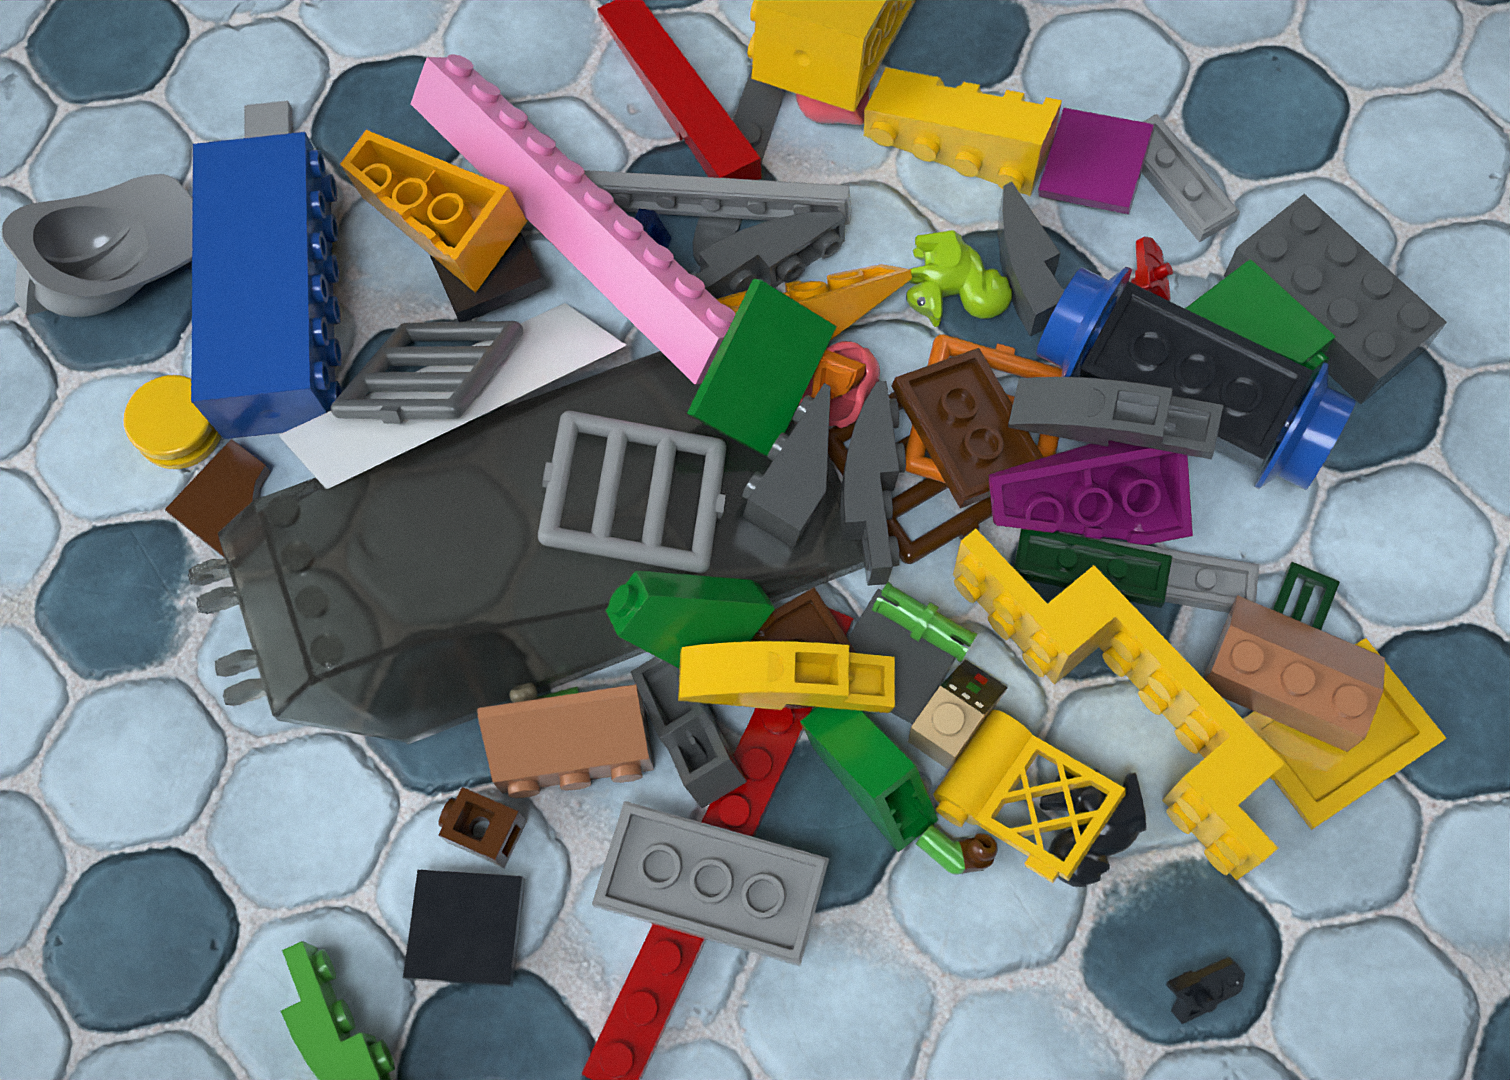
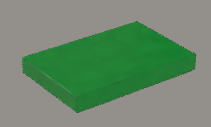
M753 279L687 414L767 457L776 439L782 432L785 433L837 326L764 281Z

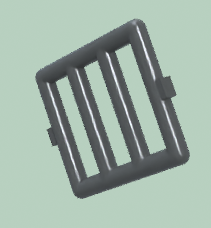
M455 318L452 322L402 323L332 403L331 412L339 419H382L384 424H401L404 419H458L464 414L521 338L523 326L517 321L473 322L471 319L466 322H459L458 318ZM494 340L490 346L407 347L411 341ZM475 365L470 372H386L390 366ZM368 392H454L449 399H363Z

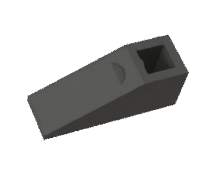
M825 383L815 398L808 394L804 397L792 418L798 424L790 436L783 432L779 435L767 456L773 462L766 473L762 474L756 471L742 493V497L748 500L743 518L793 548L818 511L826 492L831 387Z

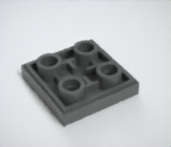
M877 589L848 640L856 653L895 657V707L891 713L913 725L942 684L956 658L922 638L919 642L910 638L912 632L878 612H873L872 608L878 597L898 607L895 603L882 597V590ZM950 637L952 640L956 641L957 643L961 644L962 646L964 645L962 642L958 641L957 639H955V638H953V637Z

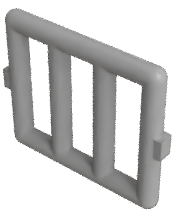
M576 411L564 412L560 417L552 463L546 462L542 487L547 489L538 530L539 542L544 546L694 573L706 572L711 562L716 520L722 518L726 495L720 494L727 450L726 443L716 437ZM578 432L607 437L591 533L560 528ZM627 441L657 447L641 542L611 537ZM676 450L706 456L692 551L661 546Z

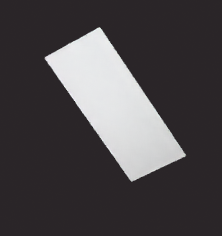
M564 303L520 323L523 326V335L464 414L458 419H404L401 424H384L382 419H339L330 411L280 434L279 437L326 489H329L625 347L626 344ZM483 340L473 346H490L494 340ZM475 365L427 366L416 372H470ZM371 392L366 394L363 399H449L454 392Z

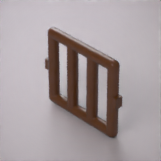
M895 392L889 394V399H897L899 410L903 409ZM856 421L847 427L839 428L834 426L829 429L828 456L842 476L848 452L844 442L851 439ZM909 435L896 442L903 443L905 451ZM926 478L892 498V519L886 521L889 537H897L901 561L905 564H913L955 538L959 537L962 540L974 529L979 531L980 526L978 524L993 516L991 497L975 503L914 541L909 538L897 518L947 489L946 483Z

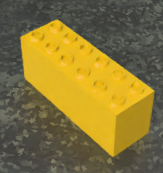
M754 0L751 7L750 20L755 22V32L748 46V57L753 59L751 79L854 112L916 0Z

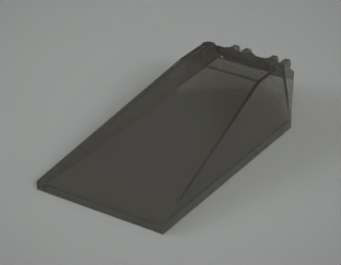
M661 351L473 419L329 489H326L315 477L253 500L218 532L225 559H210L202 564H197L188 569V578L191 585L199 587L231 577L233 586L218 587L197 597L196 605L198 612L206 615L213 614L239 605L252 649L237 650L215 660L214 667L217 676H233L258 667L261 678L246 679L223 690L225 705L236 706L246 704L249 701L267 696L272 716L278 721L400 741L408 745L478 718L477 708L513 703L509 694L512 688L518 685L531 683L536 687L537 694L646 653L645 650L618 637L605 611L615 590L619 586L626 584L636 570L749 579L758 583L771 603H775L865 568L861 539L841 541L839 515L842 483L829 455L827 457L825 495L818 511L794 548L743 518L748 501L742 497L745 487L756 471L765 474L773 461L688 415L687 412L701 384L695 385ZM576 411L716 437L726 443L727 450L720 494L726 495L722 518L716 520L711 562L706 572L694 573L544 546L539 542L538 530L547 489L542 487L546 462L552 463L560 417L564 412ZM791 419L785 434L790 436L798 423ZM578 432L560 528L591 533L607 437ZM627 441L611 537L637 542L642 540L656 446ZM676 450L661 546L692 551L706 457L704 455Z

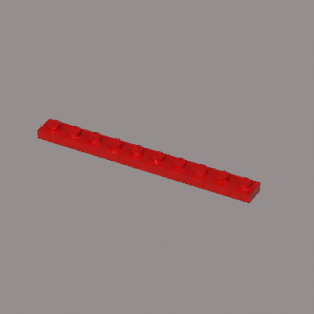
M828 608L847 637L853 626L854 618ZM815 706L800 709L784 707L782 710L755 708L734 752V756L747 782L709 804L701 823L755 837L804 731L800 721L809 715ZM652 924L581 1075L591 1080H642L707 939Z

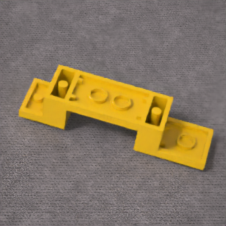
M974 529L960 541L953 576L956 578L954 579V584L957 590L970 603L977 601L989 614L988 621L999 636L1005 640L1011 638L1024 651L1022 657L1025 663L1037 676L1044 677L1046 675L1055 685L1099 647L1104 652L1102 657L1108 667L1120 677L1126 675L1139 689L1138 695L1144 705L1156 715L1162 713L1176 728L1175 735L1180 743L1194 754L1199 752L1204 757L1198 765L1174 786L1162 801L1169 807L1166 812L1171 821L1182 832L1186 834L1192 832L1206 847L1204 850L1206 858L1219 872L1224 875L1230 873L1238 880L1263 863L1278 849L1271 839L1238 805L1280 769L1285 762L1094 565L1047 604L977 529Z

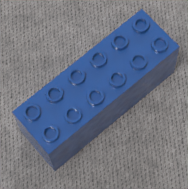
M306 132L193 144L191 402L223 439L284 433L330 412L332 403L342 393L339 382L335 381V367L341 366L342 363L340 344L338 339L334 338V325L340 324L341 321L339 302L337 297L333 296V283H338L340 279L338 261L336 256L332 255V242H338L339 238L337 221L334 214H331V202H337L338 198L337 185L333 174H327L325 171L321 150H314Z

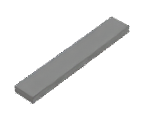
M584 170V174L593 183L612 195L613 202L624 212L773 220L795 214L840 211L845 217V225H850L851 202L849 185Z

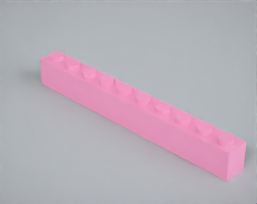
M450 54L447 57H427L411 105L485 178L509 187L525 218L695 385L701 384L736 315L735 312L716 300L705 289L704 283L699 278L689 274L674 260L670 250L654 241L643 230V225L638 220L628 216L613 202L614 199L610 193L593 183L584 174V169L579 164L569 160L556 147V143L552 138L542 134L528 121L527 115L522 110L512 106L500 94V89L496 85L486 81L473 68L474 66L471 61L456 54Z

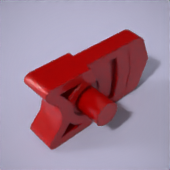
M1144 236L1135 242L1137 270L1135 271V277L1131 279V283L1170 301V288L1167 276L1173 274V269L1169 263L1164 264L1162 249L1155 240Z

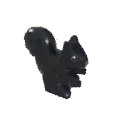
M1093 769L1094 771L1100 773L1099 769ZM1064 770L1066 779L1076 778V776ZM1136 772L1125 776L1122 786L1126 790L1124 798L1070 880L1067 881L1058 876L1062 882L1073 887H1086L1088 884L1100 881L1101 875L1110 869L1107 857L1126 850L1135 841L1139 833L1146 830V813ZM1060 775L1057 776L1054 782L1061 781ZM1093 786L1069 790L1075 815L1098 810L1108 796ZM1064 792L1049 794L1040 798V808L1042 810L1068 811ZM1089 823L1078 825L1080 836ZM1073 828L1059 833L1052 840L1048 850L1050 854L1063 862L1076 844Z

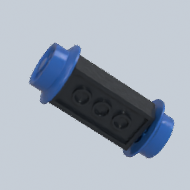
M1127 266L1109 280L1083 267L1076 272L1059 299L1044 329L1037 347V356L1061 367L1062 377L1118 380L1173 388L1172 396L1223 405L1215 450L1258 470L1276 441L1277 443L1254 487L1260 489L1276 477H1280L1304 490L1308 489L1335 445L1356 403V400L1328 387V363H1322L1296 406L1295 404L1313 373L1312 370L1129 282L1132 269Z

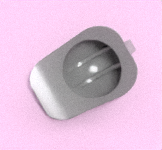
M153 174L137 177L87 195L37 202L16 209L4 220L1 232L4 244L17 260L15 301L26 316L49 310L62 316L87 317L118 307L135 295L144 284L165 276L192 261L193 199L174 177L165 174Z

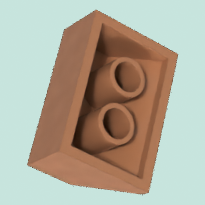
M1237 595L1203 678L1222 698L1348 752L1364 740L1368 733L1384 690L1385 657Z
M636 684L477 708L492 781L501 793H508L510 798L532 797L540 793L539 788L560 785L561 790L584 789L591 786V780L611 777L612 782L616 783L631 782L641 779L643 777L642 772L654 770L647 711Z

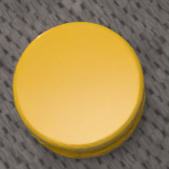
M166 375L148 381L132 395L125 408L123 421L128 439L148 461L162 468L183 469L198 464L213 452L221 438V435L191 402V378L185 376Z

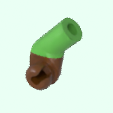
M933 824L929 826L915 843L946 871L955 875L985 870L993 864L998 852L996 841L988 834L980 833L976 834L974 838L952 841Z

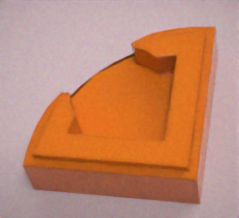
M825 350L814 372L811 397L815 398L824 383L831 387L830 400L848 393L861 381L866 364Z

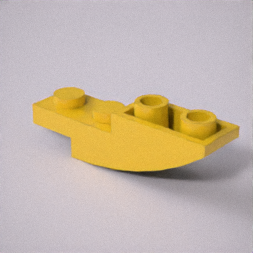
M730 642L682 647L680 651L678 701L782 710L786 704L890 713L895 707V657L850 653L849 645L813 642Z

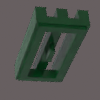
M1291 562L1287 567L1271 609L1283 614L1297 577L1304 580L1290 618L1301 622L1315 585L1320 586L1324 589L1309 626L1322 630L1340 581Z

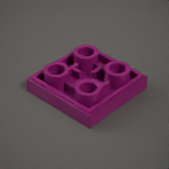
M1063 107L1038 188L1039 197L1130 214L1154 133V124Z

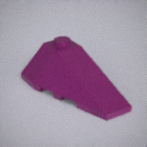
M1109 440L1108 446L1091 443L988 475L993 523L997 526L1050 533L1062 531L1083 534L1085 537L1101 539L1102 537L1122 539L1129 543L1141 545L1193 536L1188 455Z

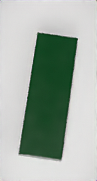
M1021 529L1013 568L1024 580L1067 588L1094 565L1129 602L1162 608L1166 598L1172 556L1058 532L1050 533Z

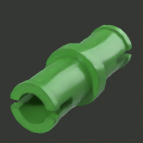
M887 582L881 591V596L895 603L898 607L878 597L872 611L878 612L912 632L910 638L919 642L922 638L961 662L968 648L952 640L950 637L970 647L977 633L971 632L937 612L939 608L937 605L929 602L926 606Z

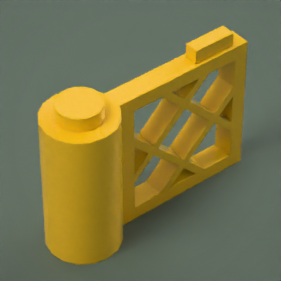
M994 709L988 713L934 791L933 797L939 803L936 811L947 821L958 827H962L965 822L980 826L1027 855L1028 859L1024 863L1025 867L1049 882L1054 883L1058 876L1067 881L1070 880L1124 798L1126 790L1119 784L1032 735L1024 725L1013 717ZM1037 755H1040L1057 765L1061 781L1029 787L1026 772ZM1064 770L1076 776V778L1066 779ZM1022 779L1024 789L1014 791ZM1093 786L1108 795L1098 810L1075 815L1069 790ZM1064 792L1069 816L1038 823L1032 798ZM1027 800L1032 824L1009 829L995 820L1004 804ZM1089 823L1080 836L1078 825ZM1072 827L1076 844L1063 862L1044 850L1040 833ZM1035 835L1037 845L1024 837Z

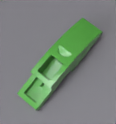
M300 941L282 950L301 1001L280 1012L293 1041L318 1080H392L389 1073L395 1070V1063L385 1041L382 1039L376 1041L375 1036L363 1032L351 1037L349 1031L355 1029V1021L345 1000L340 999L337 1001L330 982L336 979V972L327 952L324 949L318 951L317 947L304 941Z

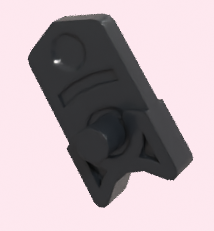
M1231 957L1222 959L1195 972L1192 970L1184 972L1180 976L1166 982L1167 987L1177 997L1171 1012L1184 1024L1207 1012L1214 1011L1217 1004L1241 992L1245 973Z

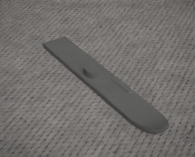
M751 67L733 122L760 156L762 163L786 90L751 79ZM699 217L693 238V256L699 266L698 253L719 240L738 232L742 219Z

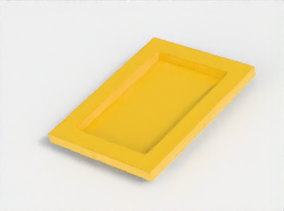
M1367 638L1355 644L1379 655ZM1386 662L1384 690L1366 738L1348 752L1255 711L1243 718L1285 762L1270 778L1277 784L1311 830L1447 739Z

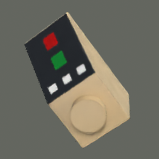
M965 659L940 685L913 723L908 743L950 770L988 713L994 710L1008 687Z

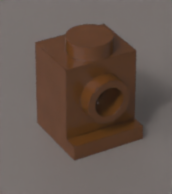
M462 787L457 798L451 797L445 804L439 817L438 825L442 828L438 835L448 844L505 869L527 821L519 811ZM480 821H488L490 824L484 836L475 837L473 834L475 825Z

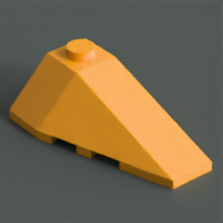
M879 264L829 274L827 276L828 284L822 281L801 282L798 280L785 283L786 292L783 294L837 326L830 339L832 340L911 280V269ZM747 291L716 300L732 309L736 314Z

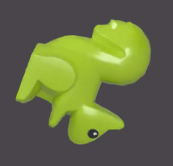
M951 230L915 237L917 248L913 249V256L924 260L925 265L911 268L912 279L909 282L916 285L907 291L906 301L915 311L929 318L934 327L940 325L943 313V298L959 294L964 309L972 316L980 319L993 318L1002 314L1008 308L1012 300V289L1007 277L1001 276L998 270L994 268L985 270L981 256L963 241L959 233Z

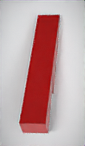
M613 0L597 8L598 16L679 141L685 140L707 176L729 179H761L760 156L644 1Z

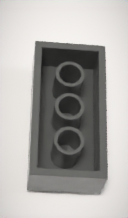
M1305 194L1236 247L1224 274L1226 278L1251 259L1336 337L1325 353L1329 357L1327 362L1329 364L1328 374L1359 404L1365 402L1427 350L1447 323Z

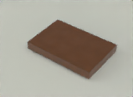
M979 348L894 378L891 387L959 508L991 497L989 474L1043 458L1028 431L1008 428L1013 405Z

